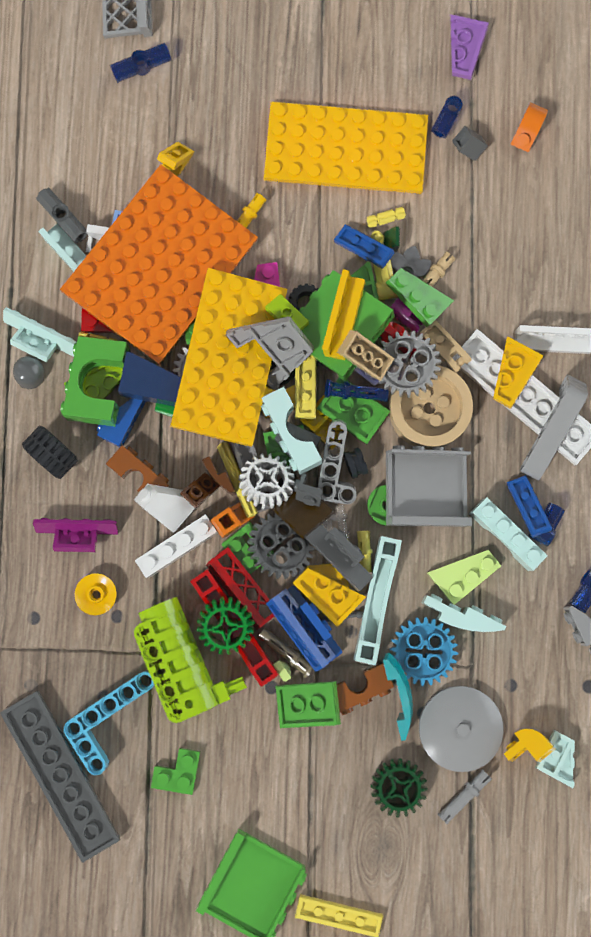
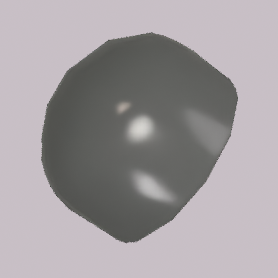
M25 356L18 359L14 364L13 376L21 388L34 389L43 383L44 367L38 358Z

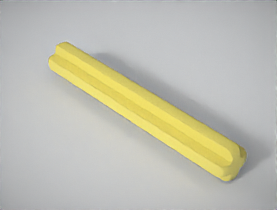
M228 442L220 443L217 449L246 517H253L258 511L254 506L253 500L248 502L247 496L241 494L243 490L239 488V483L241 482L239 481V475L241 472Z

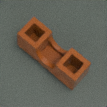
M122 445L106 463L123 479L133 471L141 472L143 483L137 490L138 492L144 489L147 484L171 488L167 484L170 480L162 473L156 475L152 471L154 467L145 459L141 462L136 457L138 453L130 446L126 449Z
M382 662L363 671L367 683L360 692L349 690L345 681L337 683L339 712L342 716L352 712V707L358 704L361 706L369 704L374 696L379 695L383 697L391 693L390 689L394 685L391 680H387L385 667Z

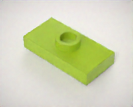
M281 294L265 306V310L274 319L290 317L301 331L309 325V321Z

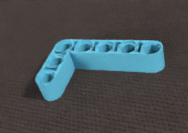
M148 670L141 672L65 724L64 733L90 774L99 775L109 765L107 755L90 729L154 687L153 681L150 686H145L141 682L143 675L150 676ZM125 687L133 689L134 695L132 698L124 695ZM107 699L115 701V709H108L106 706ZM89 711H95L97 713V721H91L89 719ZM72 723L79 725V733H74L71 730ZM83 741L90 742V751H85L82 748ZM94 759L102 761L103 767L101 769L94 767Z

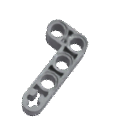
M335 419L329 424L318 488L321 489L323 486L328 485L333 489L330 494L323 493L322 500L351 504L356 499L355 486L348 482L338 481L347 435V425L341 419ZM336 425H341L340 427L343 431L339 432L338 440L334 439L335 430L332 428H336ZM331 445H337L340 448V452L333 455L328 451V448ZM333 465L336 468V472L329 475L325 472V467ZM350 489L353 495L350 498H345L341 494L342 491Z

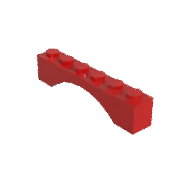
M209 569L190 581L205 604L213 607L212 600L214 599L220 604L221 597H224V603H228V596ZM227 610L230 618L238 619V621L241 620L236 613ZM220 611L214 614L217 620L221 618ZM224 617V622H223L222 626L224 627V629H225V631H226V633H227V629H228V626H229V625H227V622L225 621V617ZM243 627L233 631L230 634V640L236 638L241 633ZM251 633L249 634L251 640H244L246 643L244 648L238 645V652L260 687H262L279 674Z

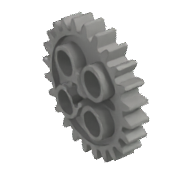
M404 330L403 336L396 332L395 339L389 335V343L381 342L382 350L394 358L391 365L398 366L399 370L395 373L387 370L382 380H378L379 384L386 383L384 390L391 387L392 395L399 391V397H402L404 392L407 393L408 398H410L411 392L419 396L420 389L426 393V385L433 387L431 379L438 380V376L435 373L441 371V368L436 366L441 364V360L435 359L440 355V352H433L436 344L429 346L430 338L423 340V333L415 337V331L411 333V336H408L406 330ZM400 347H406L408 352L406 354H399L397 350ZM413 348H416L417 350L411 358V365L406 367L402 379L398 380L404 369V363L408 362ZM418 356H425L427 358L424 363H418L415 359ZM409 374H415L418 377L413 382L406 379Z

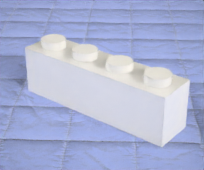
M205 514L136 559L135 562L144 576L150 578L218 534V532Z

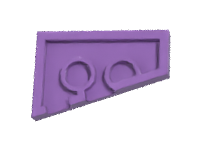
M451 15L452 76L468 80L472 79L488 30V22Z

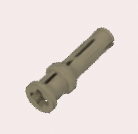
M266 627L263 629L258 638L289 661V666L295 667L306 679L313 668L301 651L296 652Z

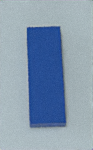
M346 224L334 239L336 244L382 269L394 255L393 249Z
M525 475L507 482V487L532 538L552 531V526L527 476Z

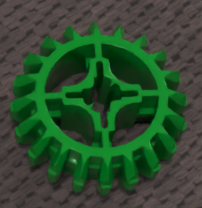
M221 597L220 604L214 599L212 600L213 607L209 604L205 605V609L208 612L200 611V615L203 618L197 619V623L201 625L197 627V632H203L199 635V639H206L204 642L205 647L212 644L210 651H215L217 647L219 648L218 653L222 654L223 649H227L226 653L229 655L231 654V648L238 652V645L244 648L246 647L244 640H251L249 634L254 633V629L249 626L254 625V620L249 619L252 616L251 612L244 613L247 610L246 605L239 608L240 600H237L234 605L232 604V597H229L228 603H224V597ZM227 610L236 613L241 620L238 621V619L230 618ZM220 611L221 618L213 622V624H208L209 619ZM224 617L225 621L227 622V625H229L227 629V634L224 627L222 626L224 622ZM243 627L241 633L236 638L230 640V634ZM210 631L220 633L224 641L215 638Z

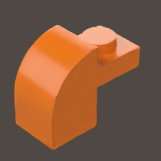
M530 102L511 145L529 152L548 110Z
M238 502L233 507H228L213 517L210 522L223 539L255 516L246 517L241 503Z

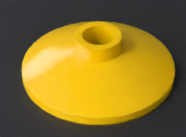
M95 573L83 577L75 589L76 604L84 613L89 615H101L108 612L113 607L117 597L113 581L103 574ZM96 590L101 594L99 598H95L93 595Z

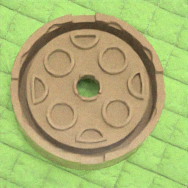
M439 365L436 366L441 368V371L435 373L438 376V380L431 379L433 387L426 385V393L420 389L419 396L411 392V396L408 398L407 393L404 392L403 396L399 397V391L390 396L388 405L390 410L389 418L394 430L402 440L412 446H424L425 449L444 447L455 441L470 423L473 413V400L467 384L457 373ZM409 374L406 377L410 382L418 378L415 374ZM432 403L435 408L434 413L427 414L424 411L425 404Z

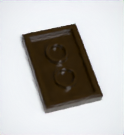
M296 475L293 479L294 482H296V479H299ZM282 478L277 481L278 485L282 487L284 484ZM293 491L292 495H288L287 501L282 500V505L278 506L274 503V508H272L302 539L333 515V510L323 500L320 507L315 505L309 506L302 501L296 500V491Z

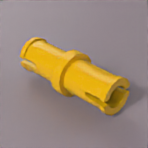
M256 193L248 206L242 209L243 213L237 222L247 228L251 221L257 218L258 211L267 200L261 194Z

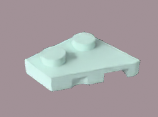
M553 730L549 741L556 750L541 762H537L535 768L573 788L575 741Z

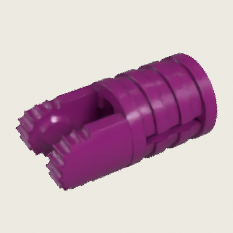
M397 298L390 307L394 311L396 320L417 333L423 323L403 301Z

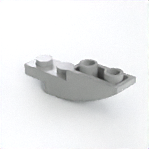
M573 606L563 607L565 613H563L564 618L574 629L572 634L578 644L580 643L581 646L587 647L590 645L589 652L591 654V618Z

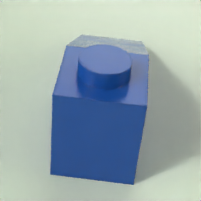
M131 398L119 407L116 426L98 425L97 436L117 447L124 446L146 401Z

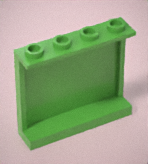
M333 270L330 275L327 274L323 278L321 287L318 291L315 290L311 294L309 303L305 307L303 306L299 312L309 321V325L302 332L314 346L313 352L310 355L333 370L340 379L346 382L357 366L347 359L340 360L326 357L322 350L341 275ZM363 290L353 330L372 343H375L395 317L394 311Z
M238 828L201 897L196 912L204 915L206 912L248 937H275L276 932L274 930L277 924L281 925L287 914L284 912L287 905H292L297 893H295L297 886H302L306 879L305 865Z

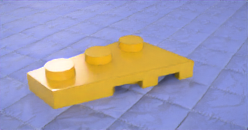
M507 336L493 399L511 409L543 359V355Z
M306 568L292 582L336 627L366 598L309 568Z

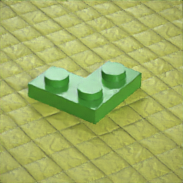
M179 748L176 769L155 765L151 788L193 795L200 751Z

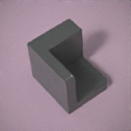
M464 126L452 140L460 153L474 161L488 147L482 136L467 126Z

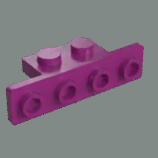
M33 519L36 533H55L52 547L54 552H96L98 534H118L117 522L110 519Z

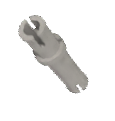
M482 769L438 813L439 817L448 824L475 796L478 797L480 795L479 792L492 778Z

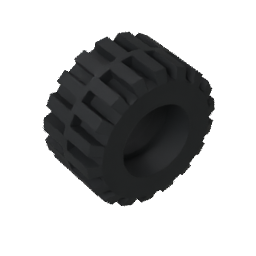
M39 425L22 443L23 449L56 478L62 479L78 462L76 455L43 426Z

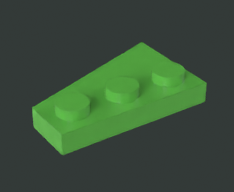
M402 268L386 282L390 289L426 327L430 326L454 301Z

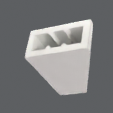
M147 484L134 499L143 509L173 533L195 509L180 495L183 490Z

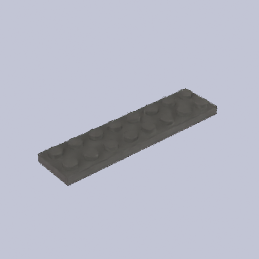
M39 690L0 712L81 862L87 861L120 841L121 838Z

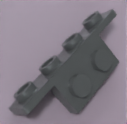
M321 524L305 537L357 591H361L372 580L373 576L359 563L364 558L361 550L347 540V536L343 531L337 530L334 527L328 532Z

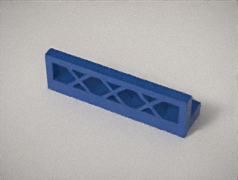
M287 589L266 603L315 672L329 664V661L336 657ZM282 596H284L289 602L288 607L281 599ZM294 615H298L301 618V625ZM306 631L312 633V635L314 636L313 641L306 633ZM319 649H323L328 655L326 659Z

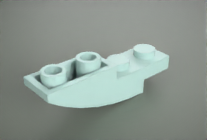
M431 594V596L425 595L421 602L439 612L436 620L456 628L479 632L502 631L506 628L505 625L501 624L502 620L493 615L489 618L483 615L484 610L474 605L471 608L465 607L463 613H461L460 607L452 603L447 606L441 603L442 598Z

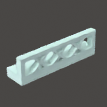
M58 224L53 226L48 232L44 228L38 231L73 272L85 259L86 255Z

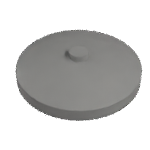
M452 686L434 694L423 707L419 718V736L424 750L438 765L451 771L468 772L483 767L496 755L503 738V721L497 706L487 695L471 687Z

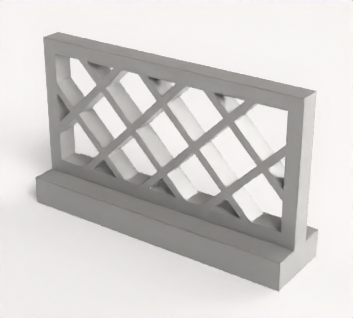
M102 0L104 38L143 34L144 37H151V0H134L136 7L132 12L125 8L131 0H124L122 4L117 0ZM114 2L119 7L111 14L108 12V8ZM124 10L129 15L123 22H120L117 16ZM134 18L137 21V28H127L126 25ZM113 21L119 24L115 31H109V26Z

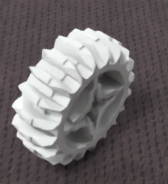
M261 454L260 459L253 456L252 462L247 461L245 463L246 467L241 468L242 474L239 475V481H241L239 488L243 489L241 494L247 496L248 502L254 500L255 507L261 503L263 509L266 507V504H269V507L272 509L274 508V503L278 506L282 505V500L287 501L288 495L293 493L292 488L295 485L293 481L295 475L290 473L292 471L291 466L286 467V460L279 462V456L275 459H272L271 454L268 455V458H264V455ZM278 474L281 476L284 483L282 487H280L278 485V482L276 481ZM252 475L255 476V480L257 481V485L255 488L252 486L250 482V478Z

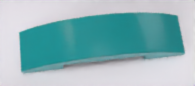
M386 653L383 663L387 680L396 679L403 713H399L397 724L401 741H404L408 735L413 715L411 688L399 662L391 653Z

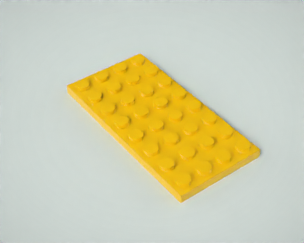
M271 102L264 181L422 194L428 115Z
M211 268L207 269L170 427L249 447L253 446L263 402L262 397H264L272 359L255 339L236 348L226 336V332L232 328L275 320L265 310V306L280 294L286 299L288 289Z

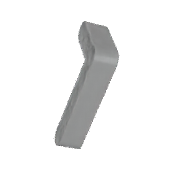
M566 375L559 388L560 398L520 468V472L536 480H540L588 397L586 383L570 375Z

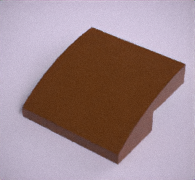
M210 456L202 459L215 482L228 494L236 495L227 473L224 472L218 475Z

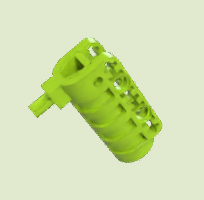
M178 597L138 613L142 623L135 627L134 637L167 718L171 722L179 723L230 700V695L247 688L243 676L227 683L223 680L213 685ZM149 629L150 632L147 635H143L142 631ZM154 639V642L148 643L146 645V641ZM151 646L157 648V657H153L150 654ZM162 659L160 663L154 664L157 660ZM165 668L166 672L159 674L158 670ZM168 678H170L169 681L162 684V680H167ZM167 686L174 689L175 693L173 696L166 693L165 689ZM174 709H182V713H175Z

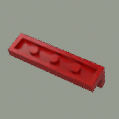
M229 547L206 564V567L227 594L233 598L234 603L240 600L239 608L244 605L247 606V610L244 613H252L249 619L254 620V625L252 626L256 631L275 617L273 613L265 619L260 615L259 605H266L270 600ZM227 554L232 560L231 568L223 567L218 560ZM234 572L243 574L245 577L244 584L235 583L233 580ZM247 588L254 589L257 592V601L249 600L246 597Z

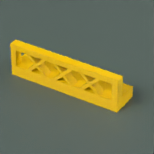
M342 270L322 347L326 357L346 360V358L338 354L337 351L349 331L354 329L365 286V279L351 277L349 270Z

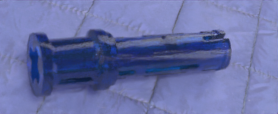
M327 379L325 384V398L334 396L342 397L343 400L349 399V397L385 402L388 400V389L351 385L348 381H344V383L332 382L331 379ZM360 391H361V392H370V393H375V394L360 393Z

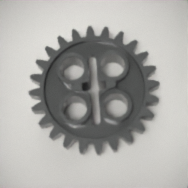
M276 513L273 514V518L270 514H267L265 519L261 517L258 521L259 524L255 523L253 526L254 530H251L249 533L253 538L247 541V543L253 545L248 548V552H254L250 560L257 559L254 566L261 565V573L268 570V577L275 573L276 579H279L282 574L285 579L289 577V574L295 577L297 571L299 573L304 571L303 566L307 567L310 564L307 560L313 558V555L309 552H313L315 548L309 546L311 543L306 538L302 539ZM278 528H283L286 531V535L280 534ZM290 535H295L284 547L278 549L270 557L267 556V553L271 552L278 544H281ZM263 539L268 540L271 543V547H266L263 544ZM291 544L298 545L299 551L293 550ZM277 555L284 559V564L277 562Z

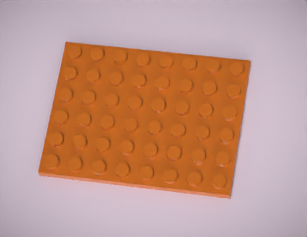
M160 164L60 288V291L160 365L196 319L207 269L211 268L231 274L256 243L258 237Z

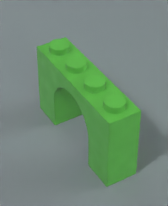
M78 336L77 343H74L73 362L69 365V382L67 381L65 384V401L61 403V413L67 421L116 426L119 411L117 403L113 400L88 397L84 394L83 382L86 375L96 367L112 366L123 368L126 352L131 350L127 342Z

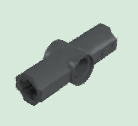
M49 187L41 190L36 200L75 244L83 241L87 236V229ZM61 213H66L65 217L58 218Z

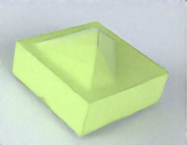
M280 659L277 660L273 666L282 680L286 682L292 678L290 667Z

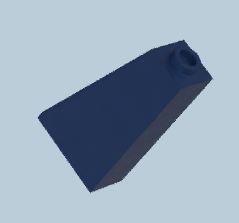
M126 352L118 392L121 397L175 406L181 377L131 352Z

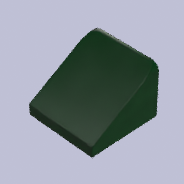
M394 227L385 231L382 235L384 236V245L397 252L400 246V228Z

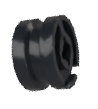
M359 447L354 448L352 452L346 451L343 453L352 479L358 478L360 474H369L364 456Z

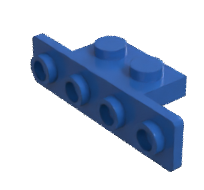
M295 586L287 589L335 656L338 657L342 654L341 648L329 633L332 630L326 620L321 622L317 614L320 612L313 603L308 604ZM282 596L281 599L288 607L289 602L284 596ZM294 615L301 625V618L298 615ZM306 631V633L313 641L314 636L312 635V633ZM319 649L326 659L328 655L323 649Z

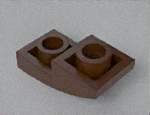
M205 472L196 481L194 480L180 495L196 508L217 491L220 486Z

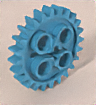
M424 617L421 623L419 618H415V624L408 620L407 628L403 625L400 626L403 631L402 633L395 631L398 639H391L396 644L395 647L390 648L391 651L395 652L393 656L406 673L407 679L412 677L413 684L420 680V685L424 686L425 680H427L429 685H432L434 678L440 683V675L447 678L448 676L445 671H453L450 663H457L456 660L452 659V656L458 655V652L452 649L458 646V644L451 643L455 636L447 635L450 631L449 628L442 630V622L436 626V619H432L428 623L427 617ZM413 634L419 637V643L415 646H411L409 643V637ZM437 635L440 643L438 646L432 647L430 645V638ZM423 646H425L428 650H441L442 654L425 653L423 657L421 653L406 652L405 649H423ZM412 655L418 658V663L414 667H410L407 662L408 658ZM432 657H437L439 660V664L435 668H430L428 663Z

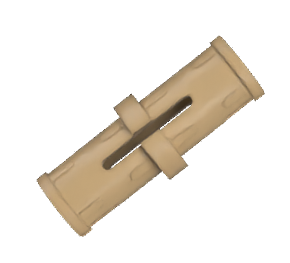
M445 252L437 264L431 266V271L422 281L425 283L430 281L428 285L433 287L439 278H443L447 268L455 261L454 256L452 255L446 261L450 253Z

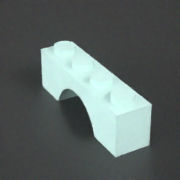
M282 387L262 397L263 404L261 409L265 417L270 416L272 420L270 426L274 434H279L282 439L279 444L284 453H289L291 459L288 461L293 471L298 470L301 475L321 465L322 459L313 441H299L291 436L287 430V419L294 410V406L285 388Z
M487 497L482 499L469 513L484 529L495 535L527 571H534L548 556Z

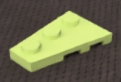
M486 550L427 572V574L448 600L455 605L499 569L501 565L491 552Z

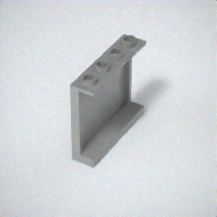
M400 445L393 446V449L386 451V526H472V517H467V456L471 455V451H464V448L461 447L451 448V451H444V447H432V450H425L424 446H414L412 449H405V446Z

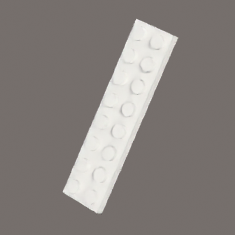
M477 329L462 346L472 361L462 365L460 368L491 396H494L504 351ZM456 354L452 358L457 360L460 356ZM532 375L511 409L506 408L539 435L559 397ZM579 414L557 450L573 465H577L591 449V424Z

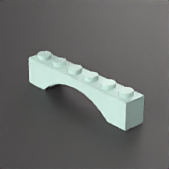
M383 536L379 537L371 574L373 578L369 583L353 658L355 661L376 665L385 611L399 557L401 540Z

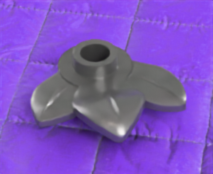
M412 246L403 255L394 252V255L391 257V265L396 271L402 268L415 277H422L430 269L431 260H420L416 246Z

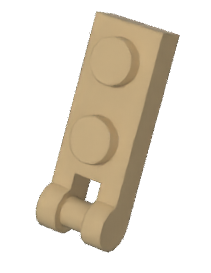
M436 320L420 332V334L423 333L424 340L430 338L429 345L436 344L435 351L440 352L439 356L455 373L461 370L460 367L472 361L469 354ZM458 354L460 357L454 360L452 357Z

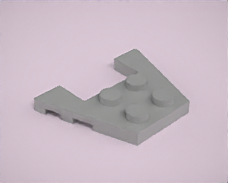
M290 317L232 328L226 332V336L236 348L255 339L278 367L269 371L267 384L273 390H277L281 382L286 380L295 368H298L314 349V346Z

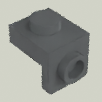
M302 473L300 480L296 479L293 491H296V500L302 501L309 506L315 505L320 507L323 490L305 485L307 474Z

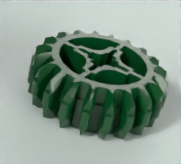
M398 758L397 764H395L393 759H390L391 766L388 767L383 762V771L380 768H376V772L380 774L379 777L372 775V779L377 783L370 784V787L377 790L371 792V796L378 797L374 802L376 805L382 803L380 806L382 812L388 808L387 814L389 816L395 810L396 817H400V811H403L405 817H407L408 809L415 813L414 805L422 807L421 802L418 801L419 799L426 800V796L421 792H427L428 788L421 785L425 784L427 779L420 778L424 773L422 770L416 772L417 764H413L410 767V760L407 759L403 765L402 758ZM405 771L411 774V776L397 778L393 772ZM388 776L391 785L386 789L387 792L382 794V784ZM393 779H395L397 783H400V785L403 783L402 791L405 794L404 796L401 792H398V790L394 791L396 790V784L394 783ZM415 781V792L410 799L407 790L412 786L411 783ZM400 797L405 803L394 804L387 799Z

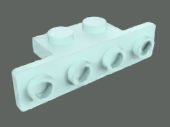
M5 307L3 310V321L18 329L10 339V345L45 362L49 360L56 349L74 357L73 346L77 342L72 338L57 333L54 329L47 328L36 320L29 319L19 312Z

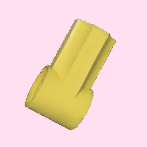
M389 260L383 269L373 264L379 301L398 298L386 284L393 276L391 261Z

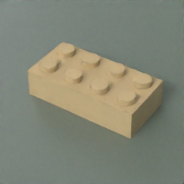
M354 330L349 331L337 351L338 354L380 381L394 360L392 356Z

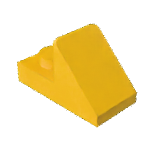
M176 142L161 151L157 160L162 162V165L176 176H179L193 156L194 151L180 142Z

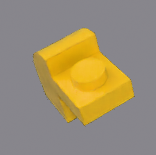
M522 729L514 733L519 741L511 742L506 747L507 751L504 755L509 761L513 762L528 750L536 761L541 762L556 748L540 732L533 729Z

